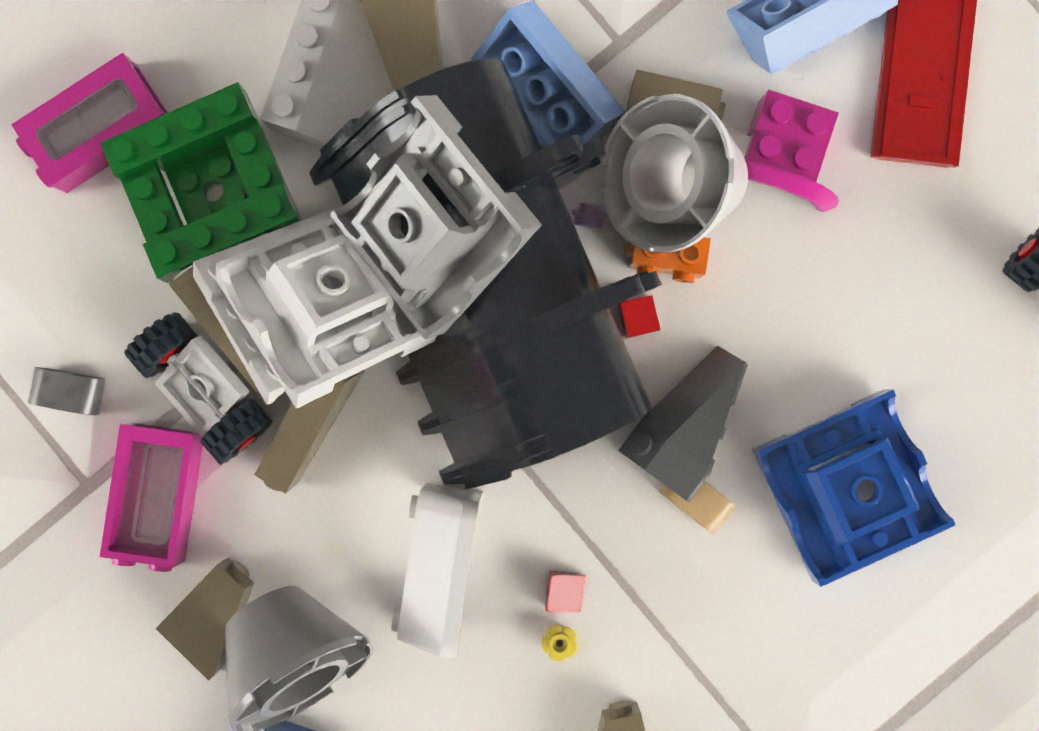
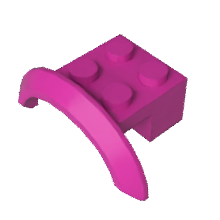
M768 89L757 103L747 136H750V141L744 158L747 164L748 180L796 195L815 206L816 210L821 212L836 208L839 203L838 196L828 188L817 183V178L839 112Z

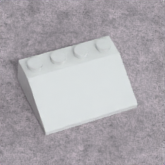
M360 0L300 1L261 116V120L270 130L323 147L350 119H359L378 101L394 92Z

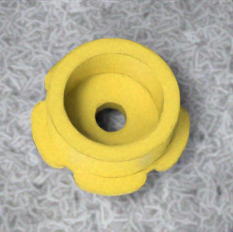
M551 626L547 629L546 636L542 638L543 651L548 653L550 659L554 661H564L566 657H572L578 647L575 642L576 634L568 626ZM562 640L563 645L557 646L556 642Z

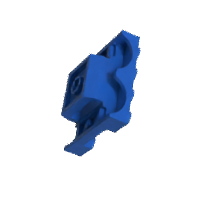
M894 389L878 391L850 404L851 407L794 433L784 434L752 449L811 580L820 587L956 526L954 519L942 508L930 487L926 475V465L928 463L922 450L917 448L911 441L900 422L895 407L896 394ZM867 442L869 444L813 471L808 470ZM863 480H869L874 488L873 495L868 500L861 501L856 494L857 485Z

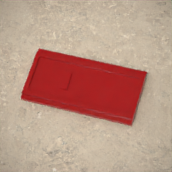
M898 0V5L887 10L870 158L945 168H956L959 166L977 0Z

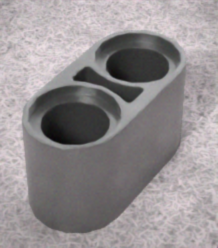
M35 367L28 404L78 414L99 415L106 379Z

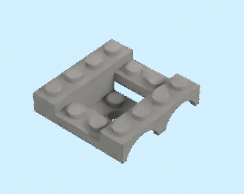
M437 95L415 96L411 104L415 107L416 113L409 127L396 141L372 155L366 164L372 170V175L366 186L351 201L334 209L330 214L334 222L425 340L444 334L542 226L516 192L504 193L457 134L462 126ZM427 172L470 226L459 228L422 181ZM401 214L408 221L409 230L407 235L403 234L400 229Z

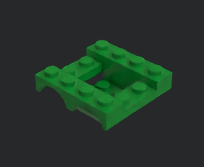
M239 82L100 142L113 175L121 180L146 241L142 245L155 276L163 282H172L177 274L192 266L196 260L302 220L248 93ZM161 170L165 172L167 175V178L173 189L180 209L186 220L187 225L185 226L183 225V222L180 218V215L172 199V196L164 180ZM214 184H221L223 187L222 197L217 201H208L207 190Z

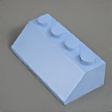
M534 0L509 8L471 58L472 61L488 58L500 59L505 63L537 140L544 148L572 135H579L582 144L600 139L626 113Z
M745 0L726 11L751 59L768 73L773 74L776 71L785 69L789 64L805 55L816 52L820 47L836 38L847 35L851 30L865 22L878 18L885 11L898 5V0Z

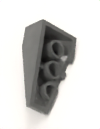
M720 346L715 347L651 409L650 413H647L638 422L618 451L689 503L712 471L715 462L713 456L718 441L723 439L726 430L724 424L730 407L735 404L748 364Z

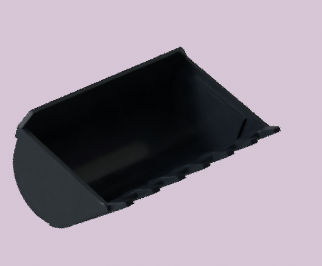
M492 58L473 60L445 68L390 93L373 105L359 119H350L319 150L321 156L309 172L315 186L332 179L340 200L345 205L357 196L370 180L372 170L366 164L372 155L396 141L413 121L416 113L415 107L411 104L415 96L437 95L462 126L457 133L458 136L504 193L516 192L542 224L444 334L436 336L434 342L408 354L410 361L395 372L401 385L420 382L432 412L417 422L422 435L438 433L443 435L454 461L453 464L439 471L443 484H464L466 490L506 480L512 477V471L550 460L584 446L651 412V403L610 307L662 285L656 270L650 273L646 270L600 287L559 190L601 164L600 159L606 155L601 140L595 139L582 144L579 135H572L541 149L505 63L500 59ZM427 172L422 181L459 228L470 226ZM401 214L400 229L403 234L407 235L409 230L408 221Z

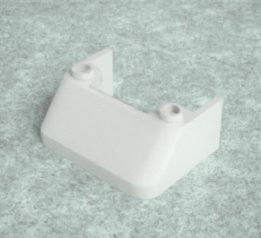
M426 483L421 488L419 496L412 495L409 518H415L402 606L401 609H394L391 631L398 632L397 640L439 657L456 659L462 634L461 623L479 506L482 501L483 492Z

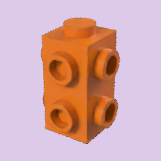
M703 237L692 246L674 252L647 251L634 246L626 240L624 257L630 258L628 268L637 269L636 274L646 270L648 273L656 270L657 274H672L673 281L694 283L695 278L699 279L706 274L711 238Z

